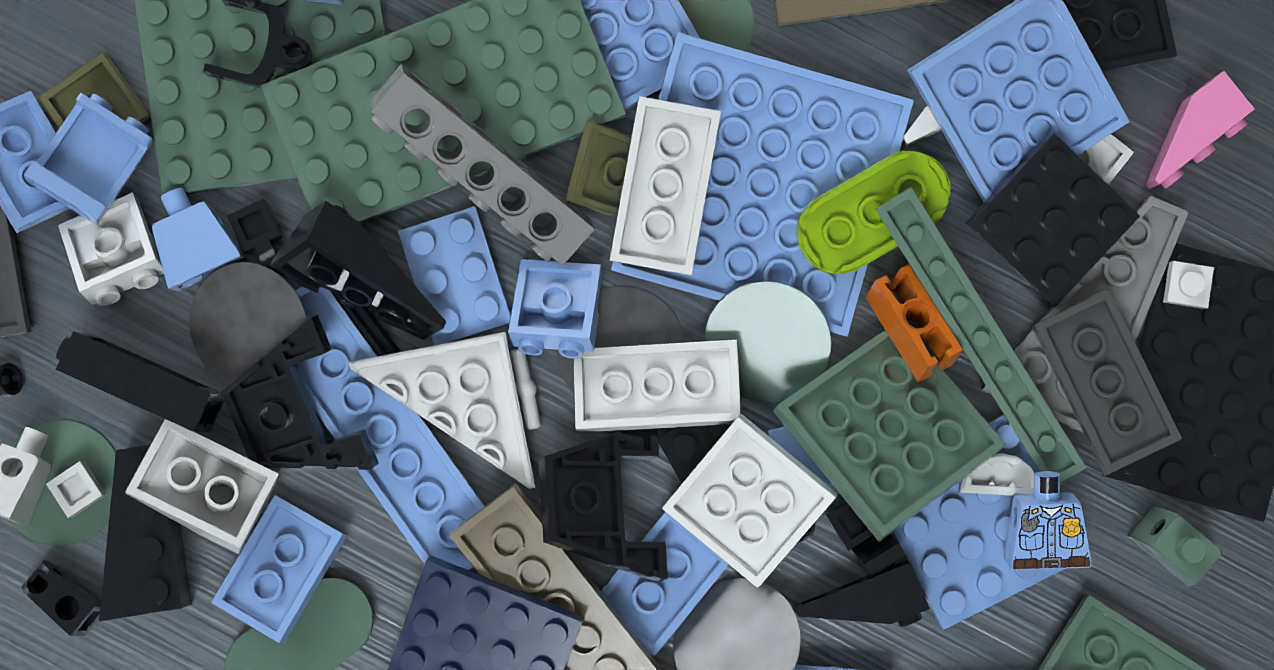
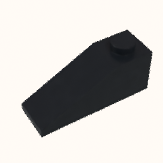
M907 560L896 563L888 570L879 572L873 577H870V575L864 576L792 605L799 617L882 624L898 622L899 627H904L921 620L920 612L930 609L913 566Z

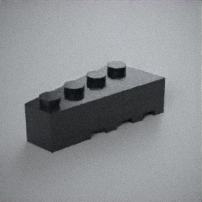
M151 445L116 450L99 622L181 609L192 605L181 525L125 493Z

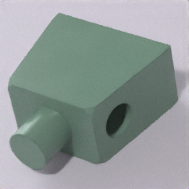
M1156 505L1151 507L1128 535L1131 540L1188 587L1197 585L1223 553L1220 548L1180 515ZM1163 523L1164 527L1157 534L1153 535L1155 530Z

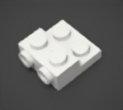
M133 192L116 199L98 226L81 215L58 225L79 292L92 305L96 303L101 306L114 304L121 298V292L133 287L137 289L150 288L158 282V276L164 274L155 238L149 231L139 199Z

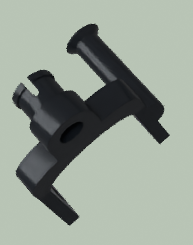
M222 0L225 6L265 14L269 22L268 41L263 58L252 73L243 74L205 63L203 72L207 76L261 88L260 85L271 80L276 67L297 71L310 65L312 51L309 44L300 37L285 34V18L280 8L262 3V0ZM292 48H300L302 50V54L295 58L288 56Z

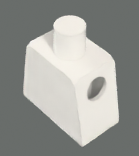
M25 427L16 448L3 443L0 445V517L28 527L51 471V464L40 458L49 438L48 435ZM23 466L21 473L17 475V471Z

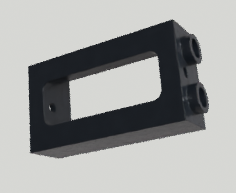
M73 331L71 337L67 336L64 338L56 354V359L60 361L55 370L193 432H211L225 402L220 391L96 335Z

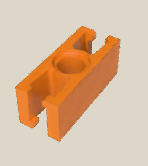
M910 265L899 269L892 282L887 275L874 281L865 298L917 382L930 377L933 374V369L938 364L935 356L931 358L924 342L930 346L941 361L939 366L942 370L951 367L963 349ZM897 291L903 304L897 301L892 292ZM906 319L915 320L921 328L911 326Z

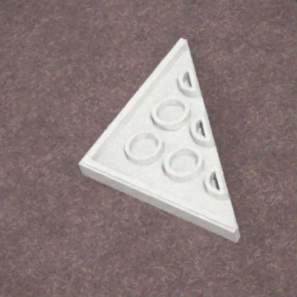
M505 332L349 362L350 369L527 488H535Z

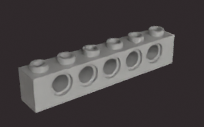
M403 64L396 69L369 101L370 110L374 114L371 119L379 128L390 135L393 131L397 132L407 140L404 146L415 157L422 161L426 157L439 166L436 171L445 181L452 186H456L458 182L470 191L468 197L475 205L485 212L490 208L502 217L499 222L505 229L516 237L521 233L533 242L530 247L547 262L553 258L563 266L595 230L590 218L572 203L566 202L564 196ZM413 109H422L428 116L422 124L410 125L405 121L406 114ZM453 135L460 141L454 150L443 151L437 147L442 137ZM484 161L491 165L490 171L482 177H476L469 173L470 168L477 162ZM517 187L522 190L520 198L516 201L506 202L501 199L503 192L508 188ZM538 214H552L553 218L548 225L538 227L532 224Z

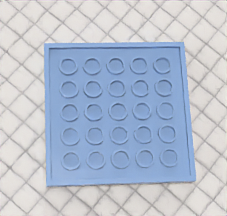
M678 32L658 100L721 111L692 275L614 261L611 271L717 301L723 299L731 291L746 284L764 281L782 283L803 292L819 307L831 333L847 337L867 265L846 274H831L816 269L804 258L799 249L796 237L797 223L802 211L812 200L882 159L900 151L914 100Z

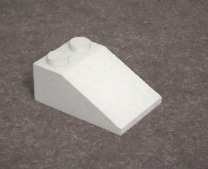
M165 419L125 493L195 533L240 554L277 483L279 474Z

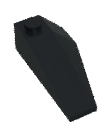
M326 200L306 214L270 264L272 268L306 289L318 293L320 287L343 296L341 304L352 309L354 305L368 307L376 311L375 316L379 321L423 340L442 330L446 324L445 319L361 223L350 217L342 207L331 204Z

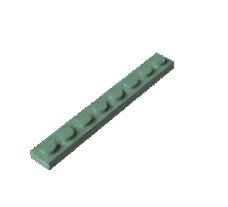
M912 187L907 188L875 208L1038 470L1058 472L1061 484L1086 469V465Z

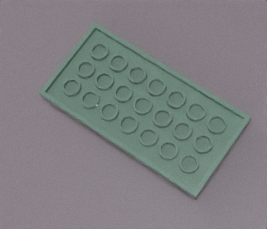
M472 0L260 85L310 211L326 200L331 204L342 207L350 217L360 223L453 187L437 173L436 169L439 167L428 157L423 161L415 157L404 146L407 140L395 131L391 135L387 134L371 119L374 114L370 110L369 101L401 64L519 160L582 135L586 122H595L604 126L626 117V112L580 0ZM413 109L406 114L405 121L410 125H420L427 119L428 114L422 109ZM447 135L439 140L437 147L443 151H452L458 146L460 140L456 136ZM484 161L477 162L470 168L469 173L476 177L489 172L491 165Z

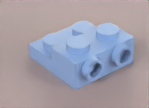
M521 259L508 331L513 346L518 347L520 352L527 355H540L543 349L559 350V354L567 358H581L583 352H594L599 322L597 307L603 275L601 265L566 262L562 266L555 261Z

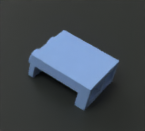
M80 93L76 98V105L37 162L32 161L24 176L28 183L98 226L152 146V138L147 135L149 129L132 117H128L126 121L111 112L114 107L100 96L92 94L89 98Z

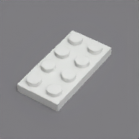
M639 96L609 261L692 275L721 111Z
M737 340L594 348V352H583L581 358H574L576 431L582 433L732 424L741 414Z

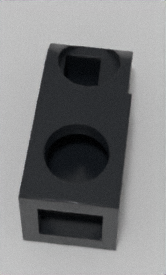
M43 560L22 585L24 593L69 636H85L99 619L101 600L97 596H91L77 582L72 581L64 571L49 561Z

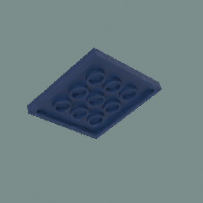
M430 555L423 568L388 670H565L585 617Z

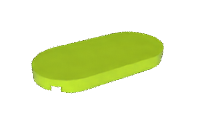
M901 151L882 159L818 196L804 208L797 223L796 237L802 255L813 267L820 271L831 274H846L860 269L898 247L875 208L907 188L912 187L933 223L936 224L943 217L950 197L951 185L945 169L936 159L926 154L915 151Z

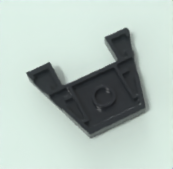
M318 315L312 316L303 322L261 360L257 361L226 387L221 394L248 458L266 468L326 466L327 469H336L337 467H358V470L372 469L379 462L366 430L364 429L331 441L327 440L297 369V363L332 350Z
M657 428L621 430L539 459L543 543L655 582L668 579L665 542H628L625 539L620 459L653 460L659 457Z

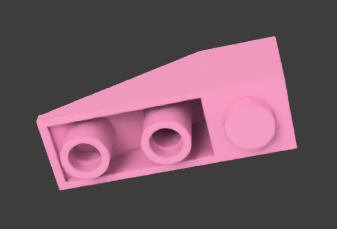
M1225 71L1210 79L1181 102L1145 184L1148 189L1160 183L1164 188L1169 187L1185 174L1181 167L1188 161L1193 159L1197 164L1214 152L1217 148L1213 145V142L1221 135L1225 134L1229 139L1248 125L1244 117L1255 110V108Z

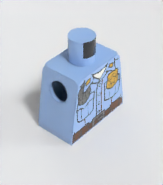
M1036 472L1034 474V494H1017L1013 498L1004 549V559L1012 571L1091 568V556L1081 503L1073 493H1060V474L1058 472Z

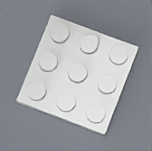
M740 414L662 509L758 588L834 501L838 493L744 415Z

